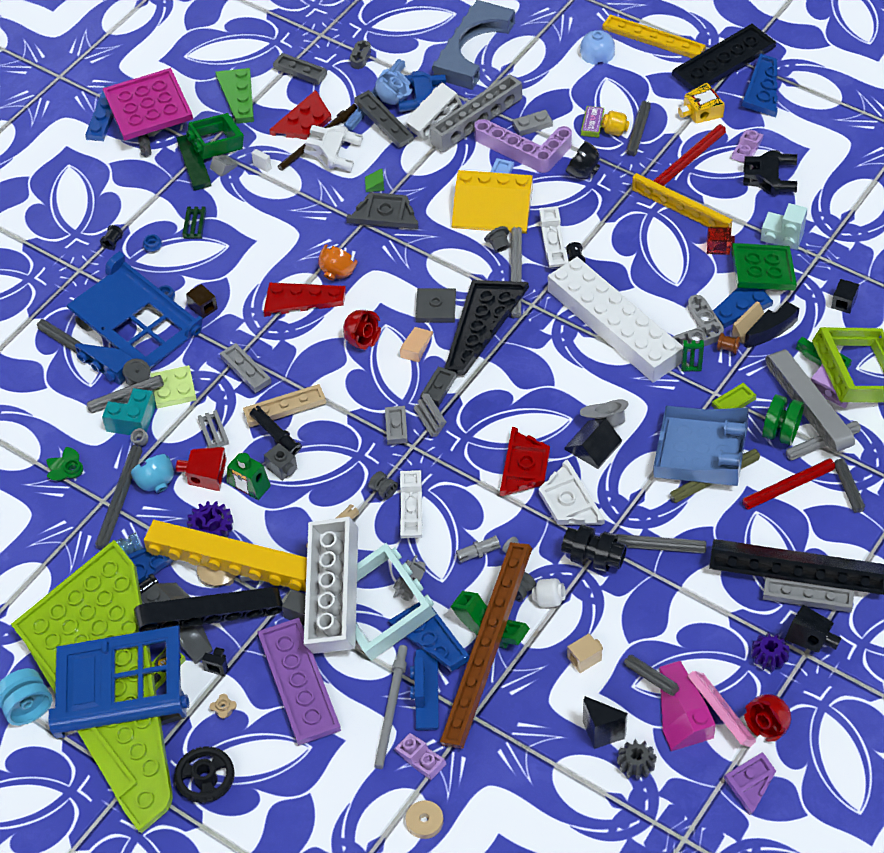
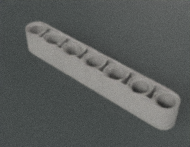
M786 349L767 355L765 360L769 371L792 400L805 403L803 415L833 453H837L854 446L855 438L851 430Z

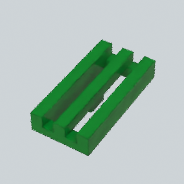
M683 340L681 371H702L704 340H700L699 343H696V340H691V343ZM691 349L689 366H686L687 350ZM695 349H699L697 366H694Z

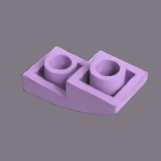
M746 129L740 137L739 144L733 151L731 159L744 162L745 156H754L763 139V134Z
M411 733L395 747V751L405 761L430 780L447 765L444 758L428 749L424 741Z

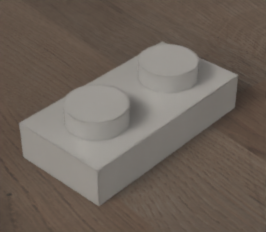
M543 110L513 119L512 125L517 134L523 136L553 127V121L548 112Z
M405 406L385 407L387 445L408 443Z

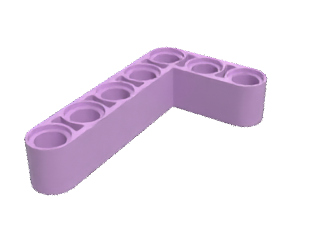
M480 119L474 124L476 142L540 173L550 171L572 147V130L567 126L557 128L542 145H539L485 119Z

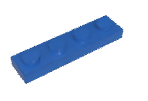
M103 90L87 128L86 140L104 142L111 124L113 114Z

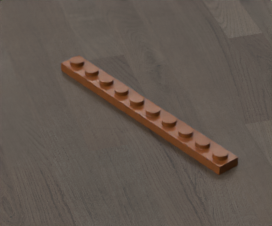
M513 542L509 544L440 740L443 746L464 748L533 549L529 544Z

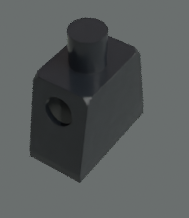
M802 605L793 619L784 640L817 653L820 652L824 644L836 650L842 638L830 632L834 624L831 620Z

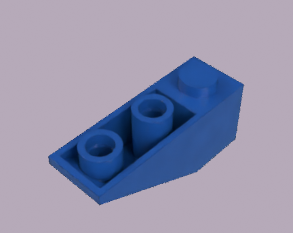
M75 344L76 355L81 362L88 363L93 370L101 372L111 382L114 381L119 385L125 382L122 372L123 366L127 361L134 358L117 348Z

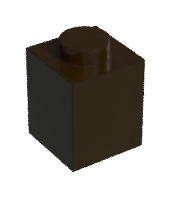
M202 284L186 293L188 306L197 315L201 316L202 319L218 309L215 295Z

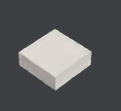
M255 149L252 152L253 165L268 173L272 169L270 156Z

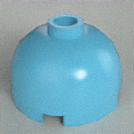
M165 454L151 457L145 460L147 464L141 467L138 464L132 469L131 475L134 481L144 491L162 492L168 488L167 484L171 482L174 476L172 462L167 455L166 457Z

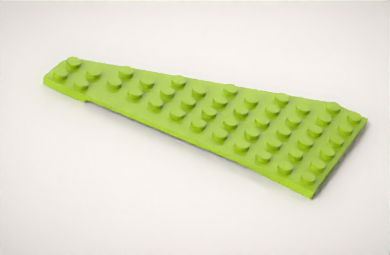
M113 540L11 623V626L28 647L55 694L57 646L140 632L134 614V608L142 604L136 565L118 543ZM149 645L143 646V669L152 667ZM138 647L116 650L115 673L138 670ZM153 673L144 674V697L156 696ZM138 675L115 679V702L138 699ZM160 716L77 730L125 814L137 830L143 833L169 810L173 799Z

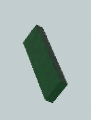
M186 135L176 137L193 190L211 187L205 163L200 154L196 153L192 142L188 141Z

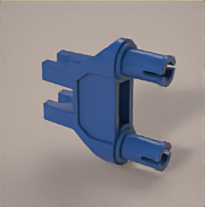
M412 71L410 75H404L409 80L410 85L414 87L415 97L411 100L398 101L399 112L416 110L420 103L441 83L446 85L445 75H429L422 71Z

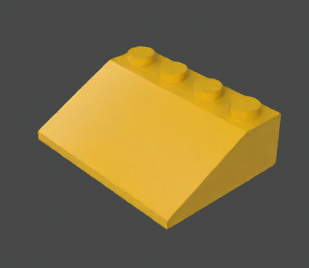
M458 170L452 228L492 231L497 227L505 226L508 228L509 233H512L513 227H520L522 233L527 234L533 193V175Z

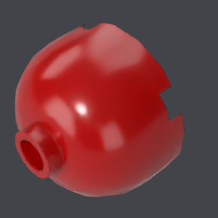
M365 309L351 312L344 321V338L350 345L359 349L366 350L369 345L373 347L381 333V327H378L379 316L375 312Z
M759 695L745 707L747 712L744 714V719L747 726L757 737L759 735L766 737L765 741L778 740L790 727L791 711L784 700L776 695Z

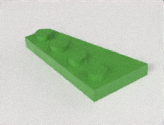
M250 68L215 71L217 81H219L220 88L225 95L236 124L254 122Z

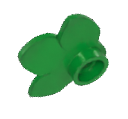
M65 447L62 457L48 458L46 461L51 471L47 474V478L60 481L65 478L80 476L83 472V465L79 461V453L70 447Z

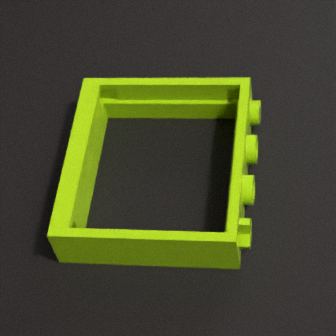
M820 327L812 342L840 402H884V386L854 385L836 347L871 346L884 372L883 328Z

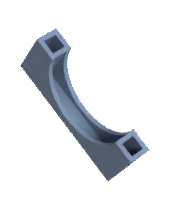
M476 0L474 5L470 6L468 14L463 17L460 26L455 29L452 38H449L445 49L441 50L437 61H434L432 65L434 75H445L447 83L473 90L480 79V65L467 60L461 53L462 47L467 41L481 34L491 32L509 34L515 24V10Z

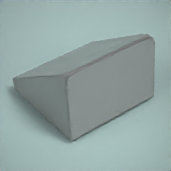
M228 155L213 156L210 169L219 176H224L235 169L238 164Z

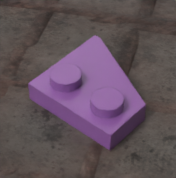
M762 752L724 776V779L749 815L755 811L774 777L776 769Z

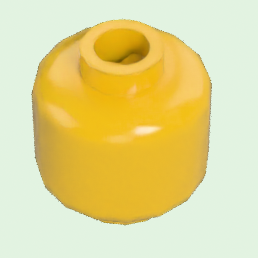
M611 110L604 114L601 128H604L606 134L621 136L624 131H628L630 122L627 121V116L624 113Z

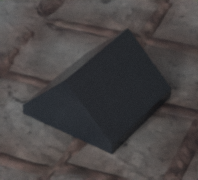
M606 418L590 420L565 446V450L599 469L619 447L622 439Z
M585 696L583 699V724L594 749L625 739L628 713Z

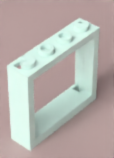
M387 543L357 563V581L390 559L421 605L372 641L368 640L356 622L355 639L371 661L436 615L431 607L434 605L432 599L428 594L425 596L422 594L423 586L417 578L413 580L410 577L413 574L412 570L406 562L402 565L399 561L402 558L395 547L391 549Z

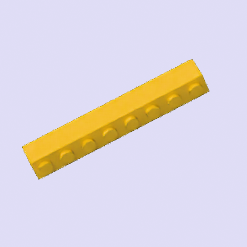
M154 519L144 538L146 551L152 555H162L175 561L182 560L195 566L202 565L215 571L229 572L234 576L242 575L254 581L261 580L269 582L274 586L281 585L295 591L301 590L306 592L307 557Z

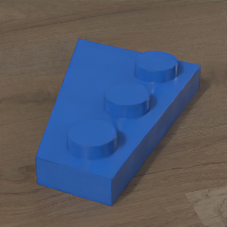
M737 288L713 312L723 327L726 328L734 324L755 302H760L762 309L765 310L773 305V300L763 289Z

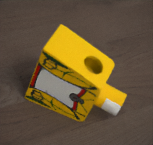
M705 83L685 94L684 105L678 108V114L681 118L690 116L695 123H702L723 118L725 104L711 86Z

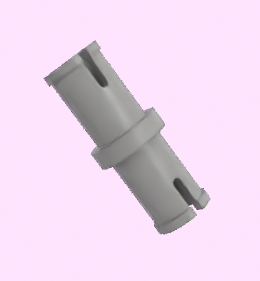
M495 535L481 542L475 541L473 545L456 550V554H458L459 562L463 563L475 557L481 558L483 554L500 549L501 546Z

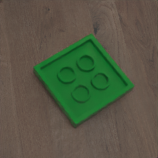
M732 243L731 251L737 288L796 290L797 282L790 246Z

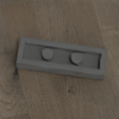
M281 53L273 62V69L317 85L327 75L326 68Z

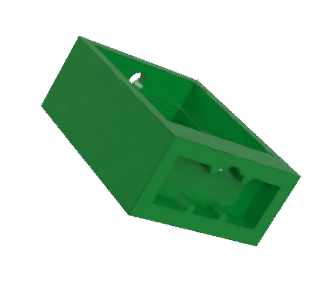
M229 113L188 123L187 139L192 142L196 153H199L202 159L243 149L244 135ZM223 131L227 137L205 143L201 136Z

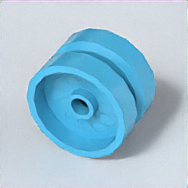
M25 668L17 670L0 681V708L11 725L20 726L37 720L46 713L52 704L53 699L50 691L44 685L39 673L34 669Z

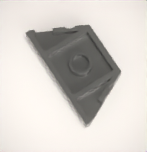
M370 192L364 201L356 206V211L352 215L348 214L346 217L347 223L408 229L419 228L418 220L414 216V211L410 206L407 195Z

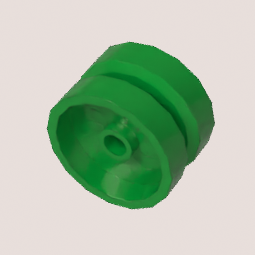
M775 394L765 417L762 437L774 440L780 431V443L791 446L799 429L805 403L793 399L787 408V397Z

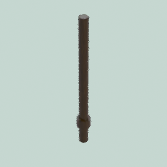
M352 104L345 111L342 110L324 128L338 126L340 123L346 122L358 107ZM305 143L278 165L279 170L283 171L305 153Z

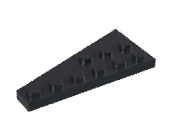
M472 280L445 369L456 372V375H465L528 290V282Z

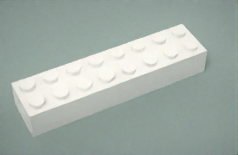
M575 257L548 275V292L653 383L681 364L683 346L579 257Z

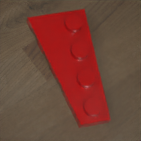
M269 282L263 311L264 317L271 316V313L277 312L288 314L289 311L300 309V312L308 311L312 307L323 309L344 306L346 286Z

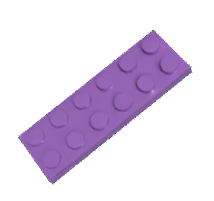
M296 618L257 631L298 746L341 731V726L314 655L304 645V629L300 619Z

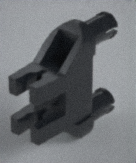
M770 150L761 156H745L743 185L759 187L769 194L777 195L780 192L797 193L796 180L786 181L779 178V166H797V154H783L779 150Z

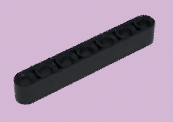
M268 587L144 603L134 608V614L138 630L143 632L178 625L182 628L276 615L283 611V603L279 589L277 587Z

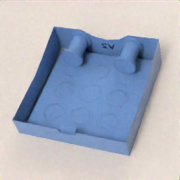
M666 406L653 466L654 477L738 486L748 429L749 408L706 410Z

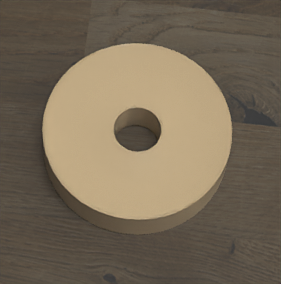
M427 800L418 801L407 810V829L417 838H432L443 827L442 810L434 802ZM426 817L428 821L422 822L421 819Z

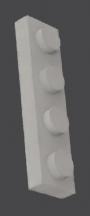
M767 577L763 600L852 613L854 590Z

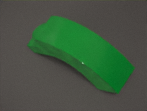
M462 591L450 607L461 622L478 635L487 606L478 593ZM508 620L499 647L506 648L509 644L519 645L530 630L528 625L524 622Z

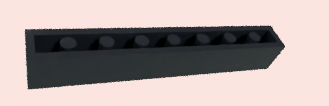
M713 539L709 569L884 595V564Z

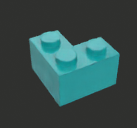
M133 388L128 404L108 401L102 415L106 432L131 435L138 428H142L147 432L156 408L153 391Z

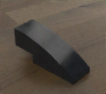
M786 301L775 313L768 309L746 333L744 346L746 348L754 347L786 332L798 321L800 308Z

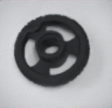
M203 746L195 750L192 749L180 759L175 768L174 777L177 789L186 799L197 803H206L217 800L227 793L233 784L235 771L232 760L225 752L216 747ZM199 757H213L212 761H210L209 759H199L193 764V766L189 764L190 762ZM226 768V777L223 783L218 788H215L214 786L218 780L216 771ZM203 773H209L206 776H200ZM193 777L196 786L201 789V792L197 793L188 789L183 779Z

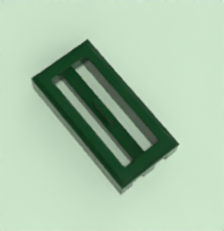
M187 206L182 233L183 238L202 239L206 207L199 209L198 206H194V209H191V206ZM191 214H193L190 234H188ZM201 214L198 233L195 234L197 216Z

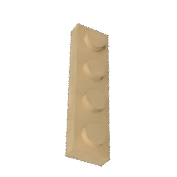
M320 384L243 407V412L250 428L259 425L250 416L251 410L254 407L256 408V406H260L272 420L326 404V398Z

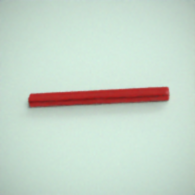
M722 124L717 125L653 181L664 186L725 134L726 127Z

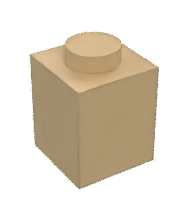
M589 633L567 646V658L577 671L582 673L602 661V644Z

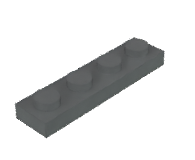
M369 90L355 97L354 103L398 148L413 141L414 135Z

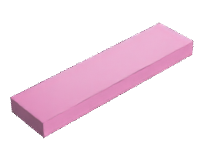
M692 671L688 677L738 742L748 747L754 745L756 739L706 675L701 672Z

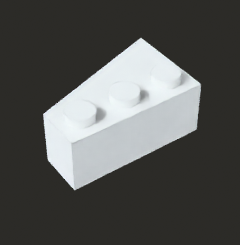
M441 83L420 103L419 107L408 116L405 122L411 132L426 141L430 138L429 127L461 107L462 103L455 91Z

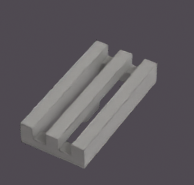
M423 393V399L418 400L419 405H415L414 409L431 437H437L447 422L430 395Z
M214 410L213 414L205 413L204 417L201 415L197 416L209 448L229 444L217 410ZM213 419L216 420L223 441L219 440L218 434L212 422ZM208 421L216 443L212 444L204 422Z

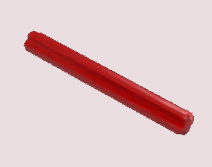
M830 458L744 497L742 503L746 509H751L834 470L835 463Z

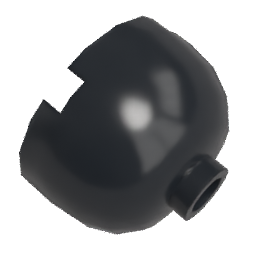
M584 141L577 150L575 157L571 159L566 172L578 179L587 178L591 173L595 175L600 168L598 164L600 155L597 148L591 143Z

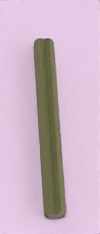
M756 449L743 454L741 469L760 459V453ZM690 481L671 491L670 498L674 503H677L713 483Z

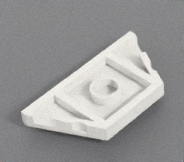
M568 459L562 463V467L557 472H554L550 479L539 488V495L558 525L605 524V518Z

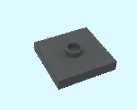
M417 288L416 322L455 323L456 288Z

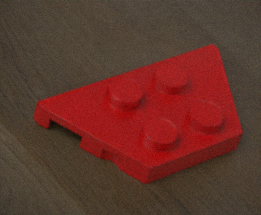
M313 91L269 129L270 135L276 136V133L286 134L287 138L307 140V137L309 138L312 125L324 127L332 120L331 113L318 92Z
M516 427L511 429L500 496L542 486L546 478L550 446L537 441L530 435L525 436L519 433Z

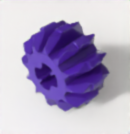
M769 632L765 637L759 635L757 641L753 642V650L751 651V656L755 659V665L762 664L763 670L770 667L772 672L775 670V667L781 669L784 663H787L789 660L790 648L786 645V640L778 639V633L774 637Z

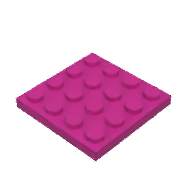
M171 68L103 88L104 95L124 141L193 120V114Z

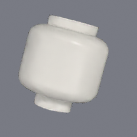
M557 578L540 579L536 583V587L532 589L533 600H537L540 607L560 606L566 597L565 586Z

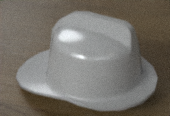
M617 399L606 403L593 404L582 408L580 414L595 420L606 418L611 426L615 427L625 422L624 410L629 406V403L626 400Z

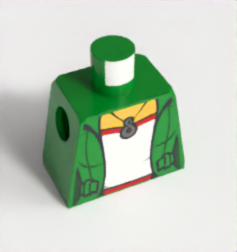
M238 453L227 466V484L258 501L271 487L264 466L250 458L247 453Z

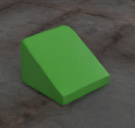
M379 169L365 177L366 192L384 191L383 169Z

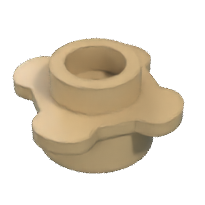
M227 694L219 695V699L210 704V710L215 711L217 716L222 719L229 717L237 707L236 702L231 701Z

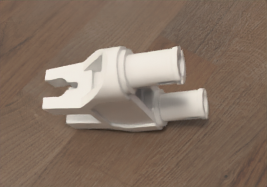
M312 125L309 138L307 137L304 152L318 157L327 168L335 169L337 167L351 172L354 160L339 157L338 153L342 143L345 141L361 146L363 135L348 131L347 127L341 125L329 128Z

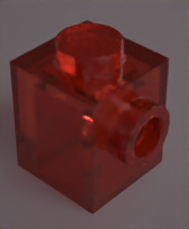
M708 227L707 254L730 255L732 243H735V236H731V228Z

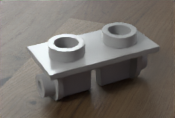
M415 555L411 561L407 559L406 564L413 572L410 577L413 580L417 578L420 582L426 571V565L421 561L416 562L418 555ZM399 577L393 587L396 589L393 598L400 594L403 600L409 601L414 597V594L404 579Z

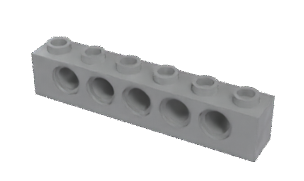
M511 74L507 75L429 127L430 143L441 152L446 151L474 132L476 121L480 119L490 121L521 100L522 82Z

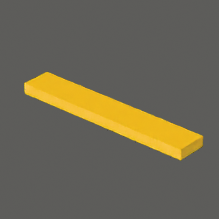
M611 14L602 25V30L689 58H693L706 50V45Z
M636 173L633 176V191L727 237L731 234L732 219Z

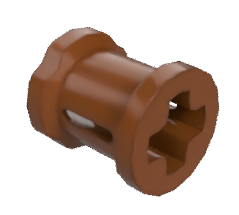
M720 333L717 350L732 351L733 354L737 355L741 337L734 338Z

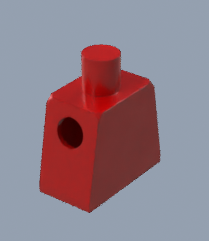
M225 448L192 449L188 461L177 460L176 472L186 473L189 485L220 491L227 462Z

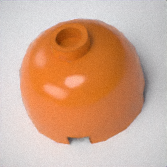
M324 245L318 257V264L324 272V277L334 281L335 278L345 279L350 276L358 264L357 260L355 259L353 262L351 260L352 255L338 247L332 246L329 249L327 248L328 245Z

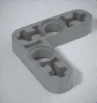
M691 296L688 300V310L699 327L677 334L673 338L682 346L683 340L691 343L693 336H700L704 340V346L718 342L720 333H724L723 325L703 296ZM709 316L711 319L709 321H704L701 319V317Z

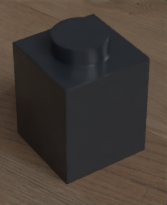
M840 279L833 295L831 308L850 314L858 295L859 284Z

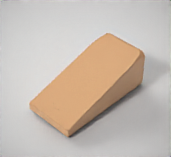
M414 327L400 348L401 358L420 362L433 335V331Z

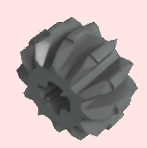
M636 739L633 741V744L626 741L624 748L620 747L618 751L617 763L620 765L621 773L627 772L628 779L632 775H636V779L639 780L641 774L647 778L649 771L653 772L655 769L654 763L657 760V756L653 754V746L646 747V741L638 744Z

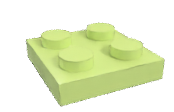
M189 365L150 373L151 378L161 375L164 382L162 387L153 390L157 409L197 400Z

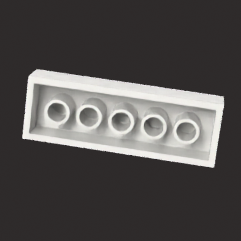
M350 517L314 521L308 524L304 645L313 654L355 649L358 526Z

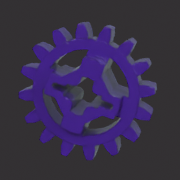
M209 501L206 502V506L198 504L199 509L193 508V515H188L189 521L187 526L190 529L227 537L229 536L228 530H233L232 523L234 521L230 509H226L225 504L218 506V501H215L213 505H210Z

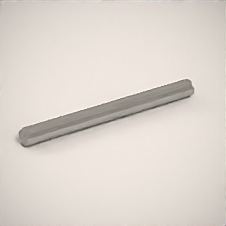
M513 227L511 233V281L522 282V229L520 227ZM521 299L511 312L512 318L521 317Z

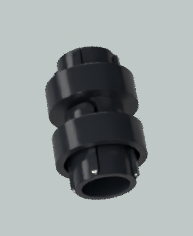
M582 524L578 530L570 527L567 529L561 551L571 554V562L585 565L587 560L593 561L594 569L607 572L610 567L616 569L622 567L627 545L619 543L618 535L604 531L600 537L595 535V528Z

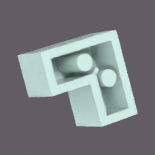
M789 203L784 215L768 212L762 226L760 241L780 246H790L791 249L798 250L804 235L808 208Z

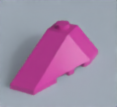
M677 661L659 667V672L676 682L679 687V691L674 696L660 689L662 729L670 750L674 751L714 739L716 724L701 694L688 677L689 674L682 662Z

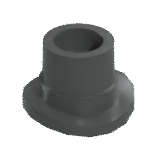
M505 226L497 227L485 236L484 241L486 243L490 242L496 253L505 251L510 247L507 239L509 230Z
M141 359L127 361L122 370L125 381L129 386L149 379L151 373L149 365Z

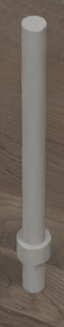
M405 645L399 646L397 659L394 660L392 667L394 674L374 765L377 769H383L402 674L406 671L407 663L405 660L408 647Z

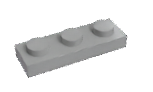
M236 343L220 353L221 359L255 393L272 383L271 378Z

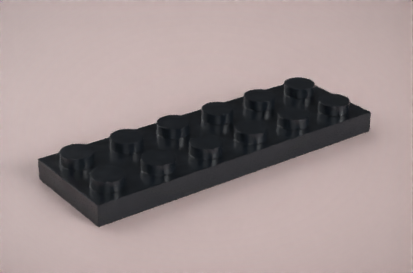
M750 24L674 68L672 75L691 91L705 83L712 85L759 57L760 53L765 54L775 48L776 41L754 24Z

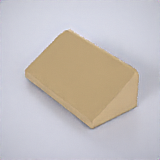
M755 302L733 324L732 337H741L740 343L745 344L746 333L764 314L760 302Z

